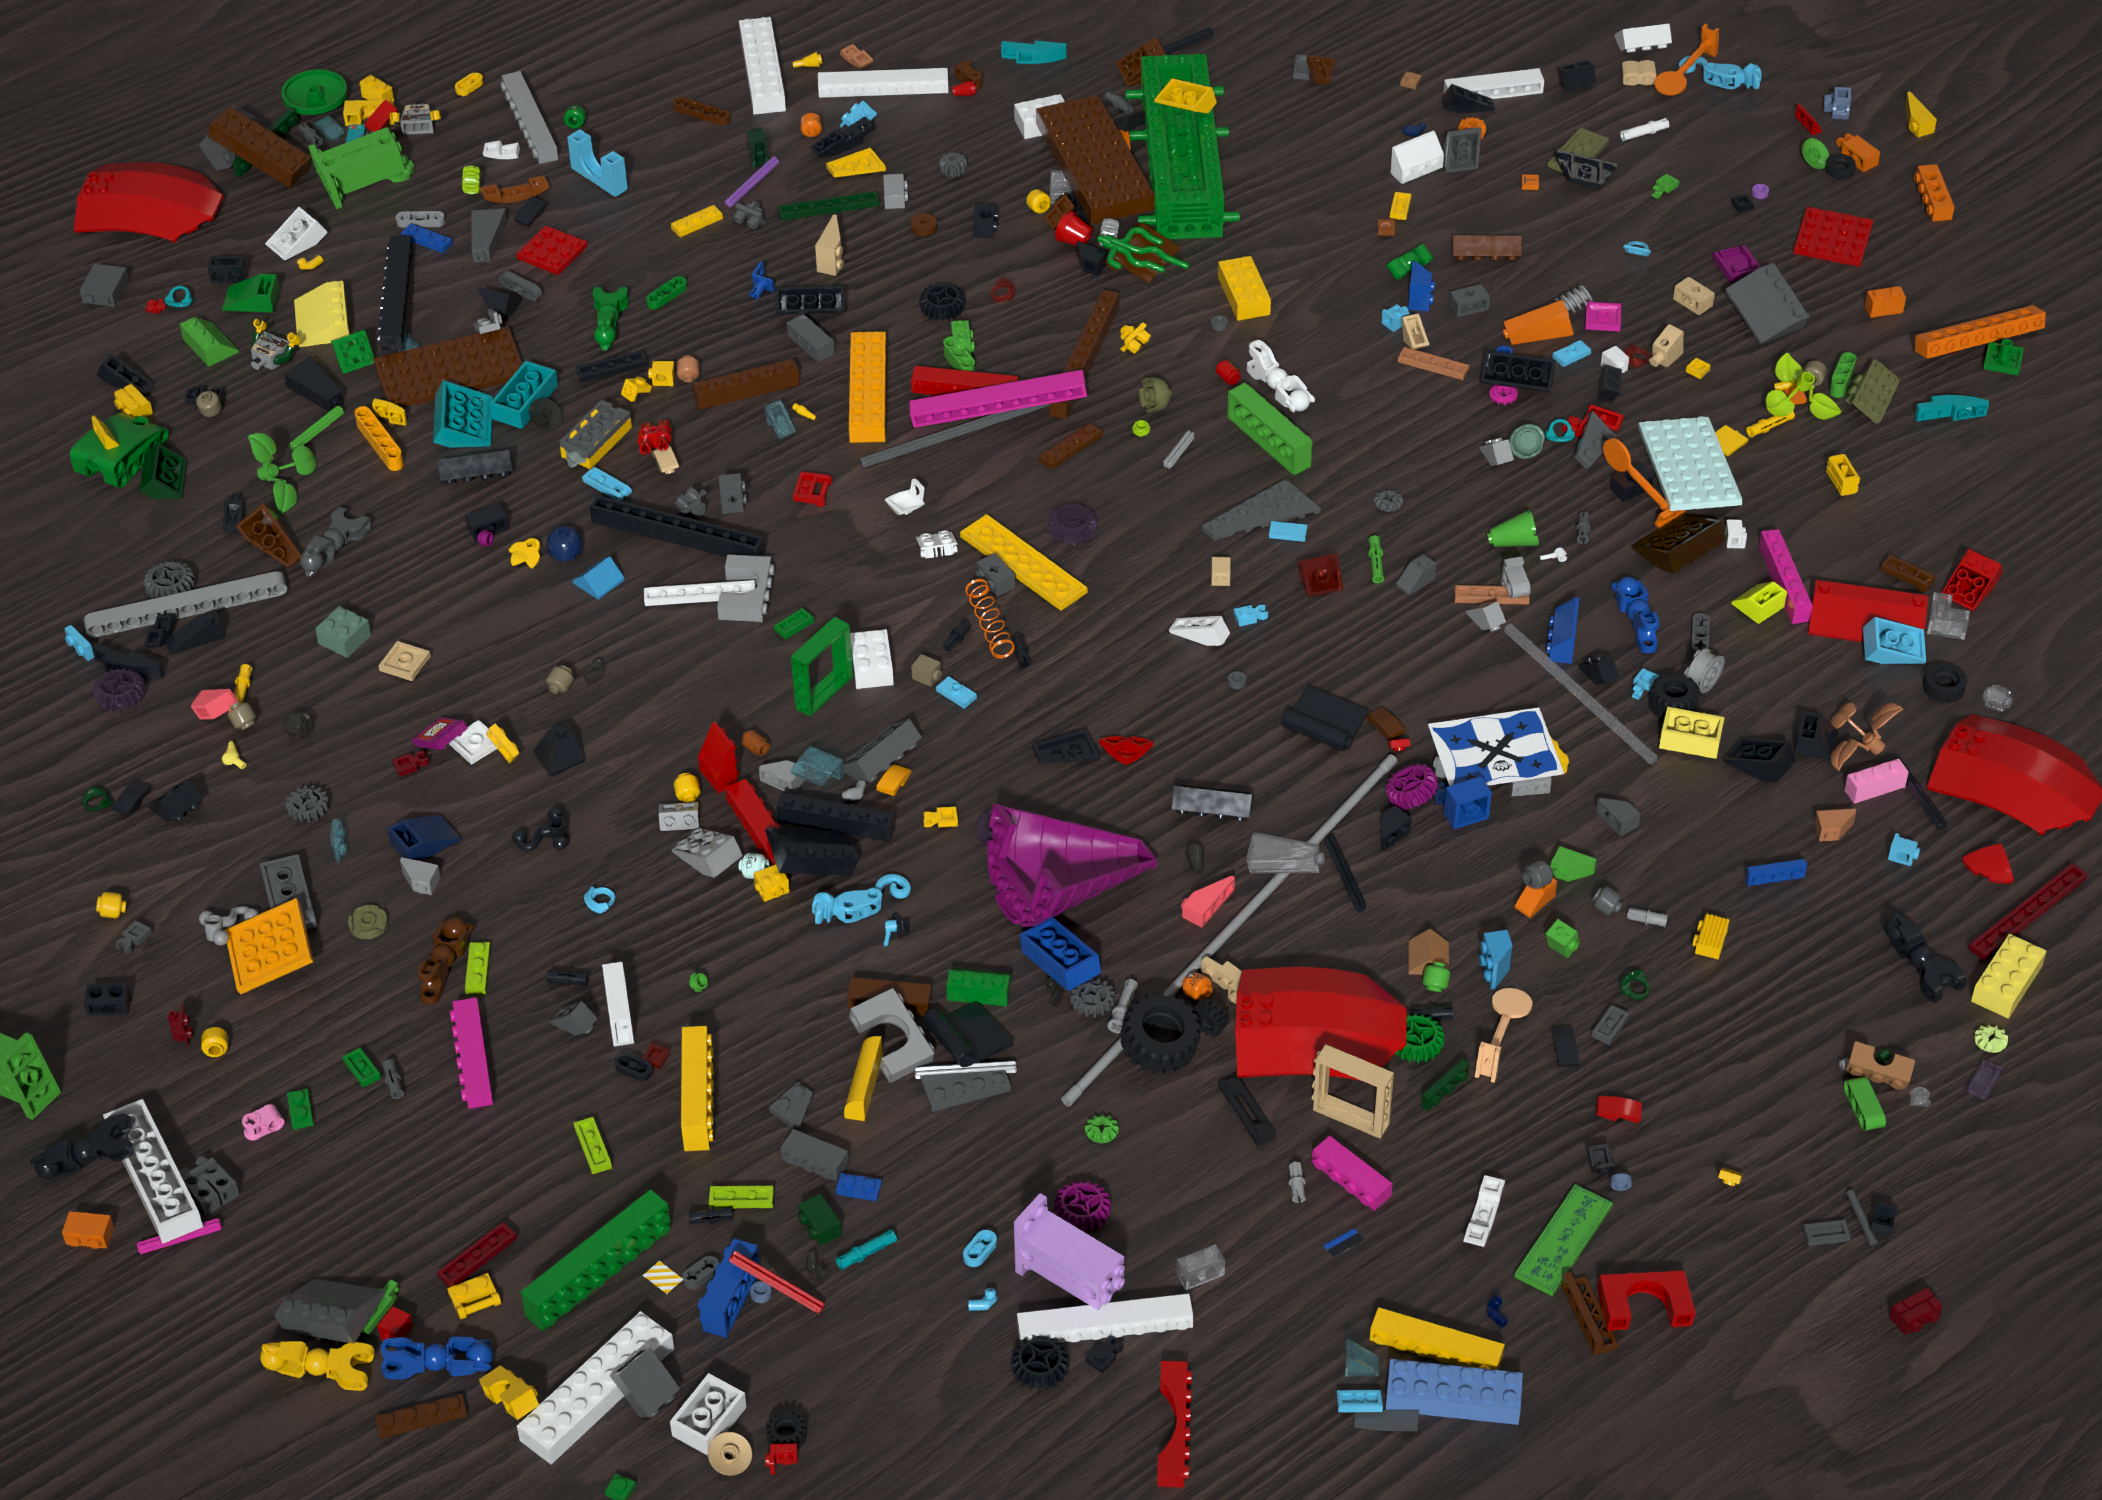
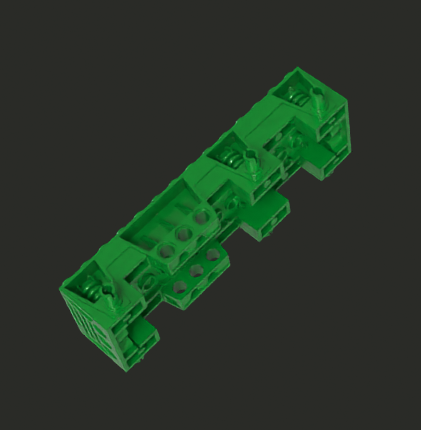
M1206 54L1142 56L1141 88L1134 90L1126 89L1125 94L1126 100L1140 99L1143 110L1146 112V128L1144 130L1130 131V141L1145 140L1149 154L1151 189L1155 194V213L1153 215H1138V223L1154 225L1155 230L1167 239L1223 237V224L1225 222L1240 221L1239 211L1224 212V192L1217 137H1229L1228 126L1215 127L1213 108L1209 113H1201L1154 101L1172 78L1212 87L1215 96H1224L1223 86H1210Z

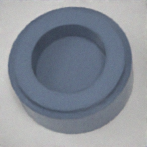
M1615 1174L1610 1178V1186L1617 1191L1628 1190L1632 1186V1178L1627 1174Z
M763 1281L755 1282L750 1287L751 1299L756 1303L767 1302L772 1296L771 1286Z

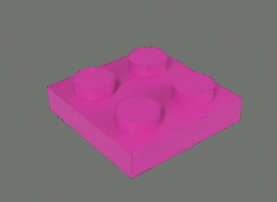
M1587 301L1585 329L1620 332L1621 304L1592 303Z

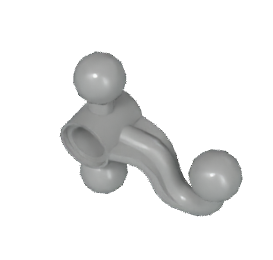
M246 906L235 907L231 910L229 916L224 917L214 915L210 911H203L199 915V921L205 927L206 939L214 941L219 946H223L229 941V935L224 930L235 926L238 915L244 914V920L246 921L259 915V912Z

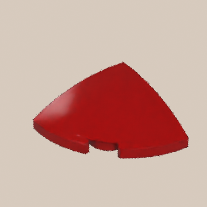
M1110 736L1099 739L1101 746L1113 758L1124 765L1131 764L1142 757L1153 746L1154 742L1131 736V738Z
M2002 843L1976 850L1962 857L1964 865L1976 876H1979L1980 872L1982 876L1988 877V881L1994 883L2009 884L2014 881Z

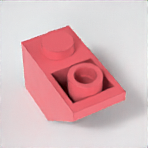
M230 689L201 690L191 704V708L200 720L215 719L230 710V706L238 702Z

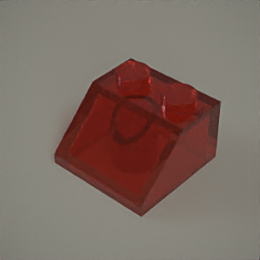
M1337 554L1297 561L1299 577L1308 597L1344 590Z

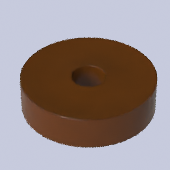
M917 214L910 220V229L919 236L931 235L937 230V220L931 214Z

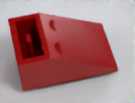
M1968 549L1940 595L1974 612L2002 576V564Z
M713 722L698 755L700 772L719 794L725 791L726 786L738 782L737 776H739V772L736 768L738 761L735 755L736 745L732 739L729 740L725 730L722 727L720 728L716 722Z

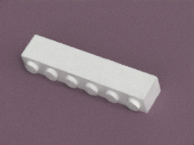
M1537 68L1445 79L1443 93L1445 94L1450 85L1454 84L1492 99L1543 93L1544 78L1540 69Z

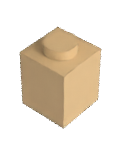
M1212 557L1211 586H1230V557Z

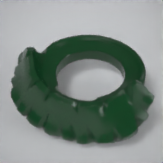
M90 787L88 793L82 799V805L88 811L105 809L112 806L113 803L111 796L106 791L96 787ZM99 795L103 796L98 806L89 807L87 805L90 798Z
M1641 970L1631 971L1621 980L1620 990L1623 996L1627 995L1634 1000H1643L1648 996L1650 985ZM1636 980L1643 983L1646 988L1645 993H1634L1629 982Z

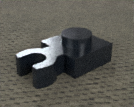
M1111 1336L1107 1340V1345L1103 1346L1099 1343L1085 1357V1362L1102 1374L1116 1361L1115 1354L1122 1352L1123 1343L1121 1342L1119 1345L1113 1346L1115 1337Z

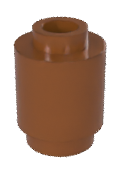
M754 730L747 731L742 736V746L753 754L764 756L768 752L770 744L767 739Z

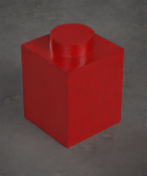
M393 1306L377 1325L380 1338L383 1341L388 1338H405L413 1328L410 1314Z

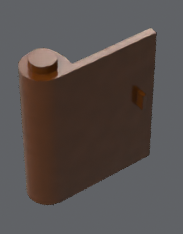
M1138 223L1135 227L1146 229L1151 235L1162 239L1163 244H1154L1138 233L1134 234L1129 244L1140 248L1147 246L1158 247L1172 257L1180 250L1179 246L1144 223ZM1117 252L1114 257L1115 261L1121 263L1124 268L1148 284L1159 274V272L1150 268L1136 267L1130 264L1125 255ZM1131 252L1133 257L1140 261H1151L1163 267L1168 264V262L1162 260L1155 253L1136 254ZM1106 258V261H1105V262H1106V265H1107L1111 270H1113V271L1119 270V269H1116V268H1113L1112 266H1110V265L1108 264L1107 258Z

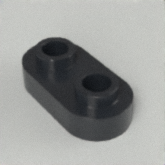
M623 1052L614 1059L615 1069L619 1073L635 1080L646 1081L653 1075L652 1064L638 1056Z

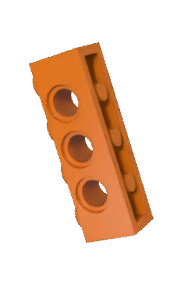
M1938 165L1918 166L1917 172L1914 173V182L1917 183L1918 192L1922 195V202L1927 207V214L1930 215L1932 221L1952 220L1954 204Z

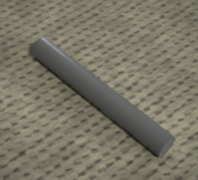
M1848 1190L1846 1195L1869 1245H1875L1877 1239L1873 1231L1870 1230L1871 1226L1854 1190Z

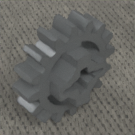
M304 785L302 790L296 788L297 792L291 791V797L286 798V809L288 815L293 816V820L298 818L300 822H303L304 819L310 822L311 818L318 820V815L324 816V811L328 810L327 805H329L326 792H322L320 787L315 790L314 785L310 788Z
M1100 978L1096 981L1090 979L1089 982H1084L1082 985L1071 990L1073 1009H1078V1014L1085 1012L1086 1017L1093 1014L1095 1018L1097 1013L1103 1016L1104 1010L1111 1011L1110 1006H1114L1115 992L1112 985L1108 986L1107 981L1101 983Z

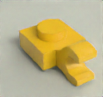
M956 807L937 808L936 812H924V827H932L936 823H938V827L958 826Z

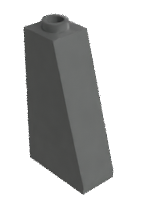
M505 208L472 210V256L474 263L491 261L507 225Z

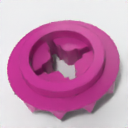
M1494 385L1489 392L1492 402H1497L1498 405L1500 403L1504 405L1507 403L1512 404L1513 401L1517 400L1518 396L1516 388Z

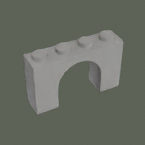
M727 555L725 564L726 581L755 580L757 587L747 594H720L717 605L719 620L763 622L764 614L767 615L768 612L766 601H770L769 588H772L773 582L771 575L775 573V565L772 564L771 557Z
M893 988L850 1009L849 1018L859 1034L881 1023L894 1024L904 1031L907 1037L905 1046L881 1058L880 1068L889 1083L914 1072L916 1067H923L932 1063L935 1053L930 1042L927 1043L922 1028L920 1026L917 1027L912 1012L905 1008L902 996L899 993L897 994Z

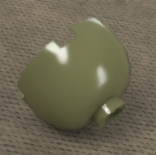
M1144 378L1141 382L1144 383L1143 388H1139L1141 406L1147 407V413L1162 411L1170 401L1172 396L1171 389L1160 378Z

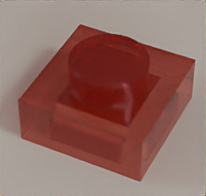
M651 1043L642 1059L649 1061L652 1067L661 1069L670 1052L667 1048Z

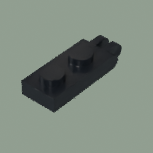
M235 494V499H233L232 495H228V500H224V533L239 531L236 525L243 520L244 505L243 499H240L239 494Z

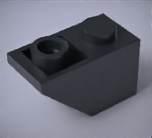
M1080 241L1076 242V256L1082 270L1098 276L1107 266L1105 261L1108 251Z
M1601 654L1595 657L1592 655L1584 658V662L1578 665L1579 669L1595 685L1606 684L1620 677L1612 655L1604 656Z
M1395 805L1381 815L1380 845L1383 851L1388 847H1392L1400 838L1407 836L1411 831L1412 818Z

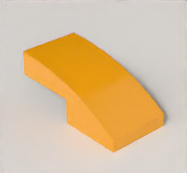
M893 764L876 786L877 791L895 796L900 786H904L911 770Z

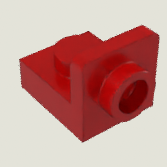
M1588 415L1583 420L1574 416H1570L1567 420L1576 437L1582 438L1584 426L1588 422ZM1564 424L1562 431L1567 432V426Z
M770 1444V1453H766L765 1462L766 1467H770L771 1475H775L776 1464L789 1465L798 1463L797 1444Z

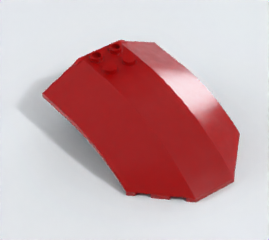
M155 162L105 164L89 172L78 194L74 232L126 231L157 236L171 240L174 243L178 241L180 235L184 233L189 234L198 229V225L202 222L213 220L224 196L203 174L183 167Z
M1974 714L1969 715L1955 725L1939 752L1927 785V790L1969 800L2000 811L2039 832V835L2045 834L2046 830L2057 827L2059 830L2072 826L2073 822L2079 820L2084 822L2091 820L2102 802V786L2082 757L2060 743L2030 729Z
M1317 967L1242 970L1237 990L1235 1024L1237 1076L1241 1078L1313 1075L1316 1067L1314 1060L1317 1057V1052L1322 1051L1325 1044L1382 1068L1391 1060L1392 1055L1407 1045V1008L1367 975ZM1330 1068L1329 1076L1359 1080Z

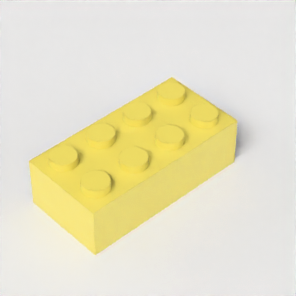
M2009 934L1975 985L1971 1002L2009 1019L2042 968L2047 950Z

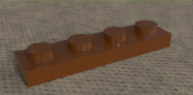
M1090 422L1039 455V461L1052 470L1101 438L1103 431Z
M459 1394L377 1415L375 1418L379 1436L382 1439L467 1417L463 1395Z

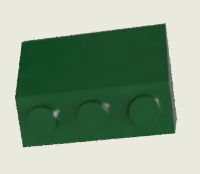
M156 443L145 453L139 491L154 500L181 498L187 459Z

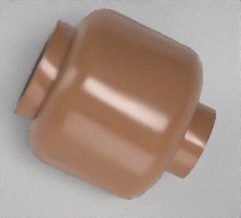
M689 355L677 361L678 378L688 383L696 380L699 377L698 360Z

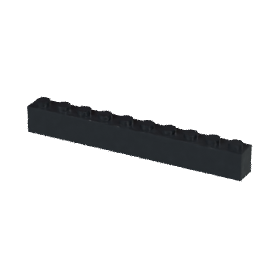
M411 235L390 236V243H387L383 293L381 294L382 303H380L381 313H379L380 323H378L379 333H377V342L381 344L382 351L403 350L413 252Z
M599 495L595 497L589 507L591 523L726 557L727 555L764 556L765 543L762 536Z

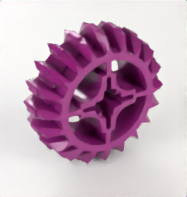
M1411 764L1410 767L1398 770L1397 774H1392V778L1388 780L1386 785L1387 796L1390 802L1399 809L1403 808L1406 810L1409 807L1411 809L1415 806L1420 807L1422 803L1426 804V801L1431 800L1432 795L1436 794V789H1438L1437 777L1433 770L1426 765L1421 766L1417 764L1414 766Z
M1080 1179L1078 1184L1072 1181L1071 1186L1065 1184L1063 1190L1059 1189L1058 1195L1054 1199L1055 1215L1083 1232H1086L1088 1229L1093 1232L1094 1227L1100 1229L1102 1223L1106 1224L1107 1217L1110 1215L1111 1202L1108 1193H1105L1104 1187L1099 1188L1097 1183L1091 1185L1090 1180L1087 1183H1083Z

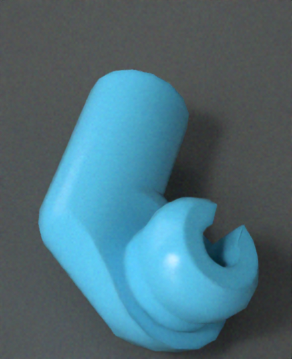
M988 1288L985 1290V1296L981 1300H969V1311L988 1310L997 1301L996 1290Z

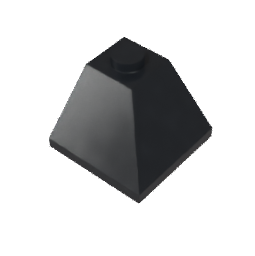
M478 287V291L487 308L493 309L502 318H505V315L512 316L523 300L521 297Z
M566 722L549 729L533 750L550 776L585 762L576 737Z

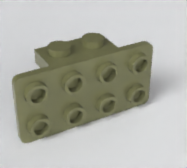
M1874 359L1871 361L1867 371L1862 375L1858 374L1853 379L1854 384L1847 391L1848 396L1845 401L1850 405L1856 406L1873 422L1878 424L1881 422L1900 380L1882 363Z

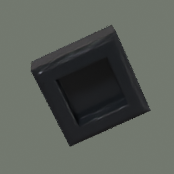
M1747 194L1731 198V203L1738 212L1754 208V203Z

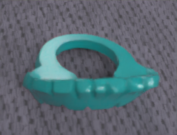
M176 286L169 292L164 301L167 305L173 307H186L192 304L193 299L188 288ZM179 289L185 290L186 297L182 302H175L173 299L174 292Z
M1557 419L1551 422L1548 430L1545 432V436L1550 441L1568 442L1574 439L1575 432L1572 430L1569 422ZM1556 423H1564L1567 426L1565 436H1556L1553 431V426Z

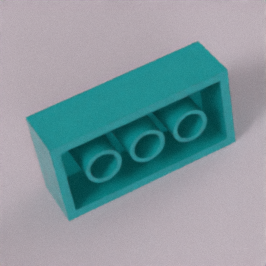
M525 361L489 403L492 419L523 429L558 387L556 370Z

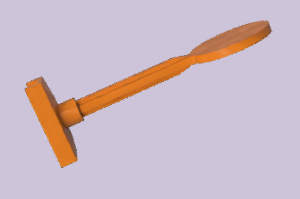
M1704 24L1702 26L1699 48L1676 72L1667 71L1659 74L1654 80L1655 89L1664 95H1676L1683 92L1687 86V79L1684 77V73L1703 53L1713 57L1718 54L1719 29L1716 28L1713 31L1708 29V24Z
M1615 438L1605 441L1603 452L1610 466L1619 472L1628 471L1660 506L1663 512L1659 514L1655 522L1658 528L1686 512V510H1669L1666 500L1631 465L1630 454L1622 442Z

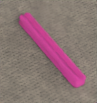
M216 1218L203 1222L202 1228L163 1244L159 1236L137 1243L138 1251L140 1254H145L220 1231L222 1229L220 1220Z

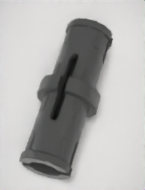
M1112 90L1106 92L1105 99L1111 102L1115 108H1119L1127 115H1129V112H1133L1134 107L1126 102L1125 98L1118 96Z
M302 123L305 127L301 124L299 125V131L304 134L307 141H311L315 147H319L317 142L320 145L323 144V139L317 135L315 129L310 128L307 123Z
M1583 512L1578 515L1579 519L1576 525L1578 532L1577 542L1582 544L1584 539V544L1589 541L1588 535L1591 530V525L1589 524L1590 514L1584 512L1583 517Z
M385 1060L382 1063L385 1072V1084L389 1087L391 1098H401L404 1095L400 1083L401 1076L397 1073L394 1060Z

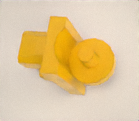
M1141 323L1135 330L1133 326L1124 325L1120 332L1122 334L1121 338L1125 339V344L1120 350L1125 352L1128 349L1134 354L1137 353L1142 346L1137 340L1145 345L1151 337L1145 331L1147 325Z

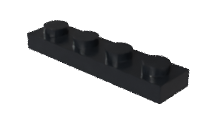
M643 350L575 366L581 383L647 367L648 363Z

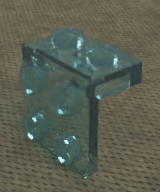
M809 746L791 768V773L814 784L823 786L830 777L840 780L844 776L843 759Z

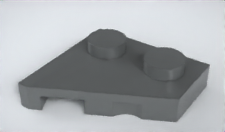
M797 1082L769 1106V1112L791 1128L801 1131V1124L803 1119L806 1118L808 1106H810L813 1099V1092Z

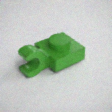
M1665 174L1656 180V184L1653 187L1655 192L1652 194V197L1658 199L1664 191L1670 193L1679 186V180Z

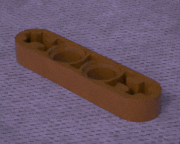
M677 97L673 100V108L676 112L719 125H727L731 121L730 112L685 97Z

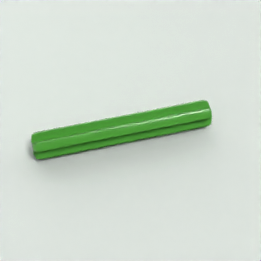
M340 406L334 407L291 441L290 448L294 450L297 446H304L344 414L343 408Z

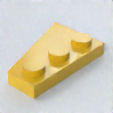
M871 148L826 163L827 169L833 177L886 171L885 164Z

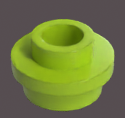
M1139 420L1133 425L1132 431L1137 436H1145L1149 434L1150 426L1146 421Z

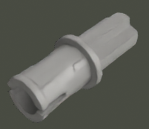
M1634 908L1628 909L1627 919L1644 922L1645 925L1654 924L1666 927L1668 915L1650 912L1649 909L1648 911Z
M1294 1161L1289 1165V1185L1292 1190V1201L1299 1203L1298 1195L1301 1202L1306 1200L1304 1193L1305 1179L1303 1178L1302 1164Z

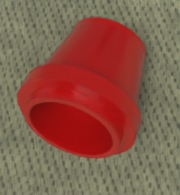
M1070 211L1069 213L1066 212L1061 218L1054 236L1059 243L1064 242L1076 246V242L1080 241L1087 244L1092 235L1093 228L1080 219L1077 213Z

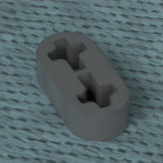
M706 1256L686 1269L683 1273L684 1286L691 1290L697 1289L714 1278L715 1270L719 1263L718 1259L714 1256Z

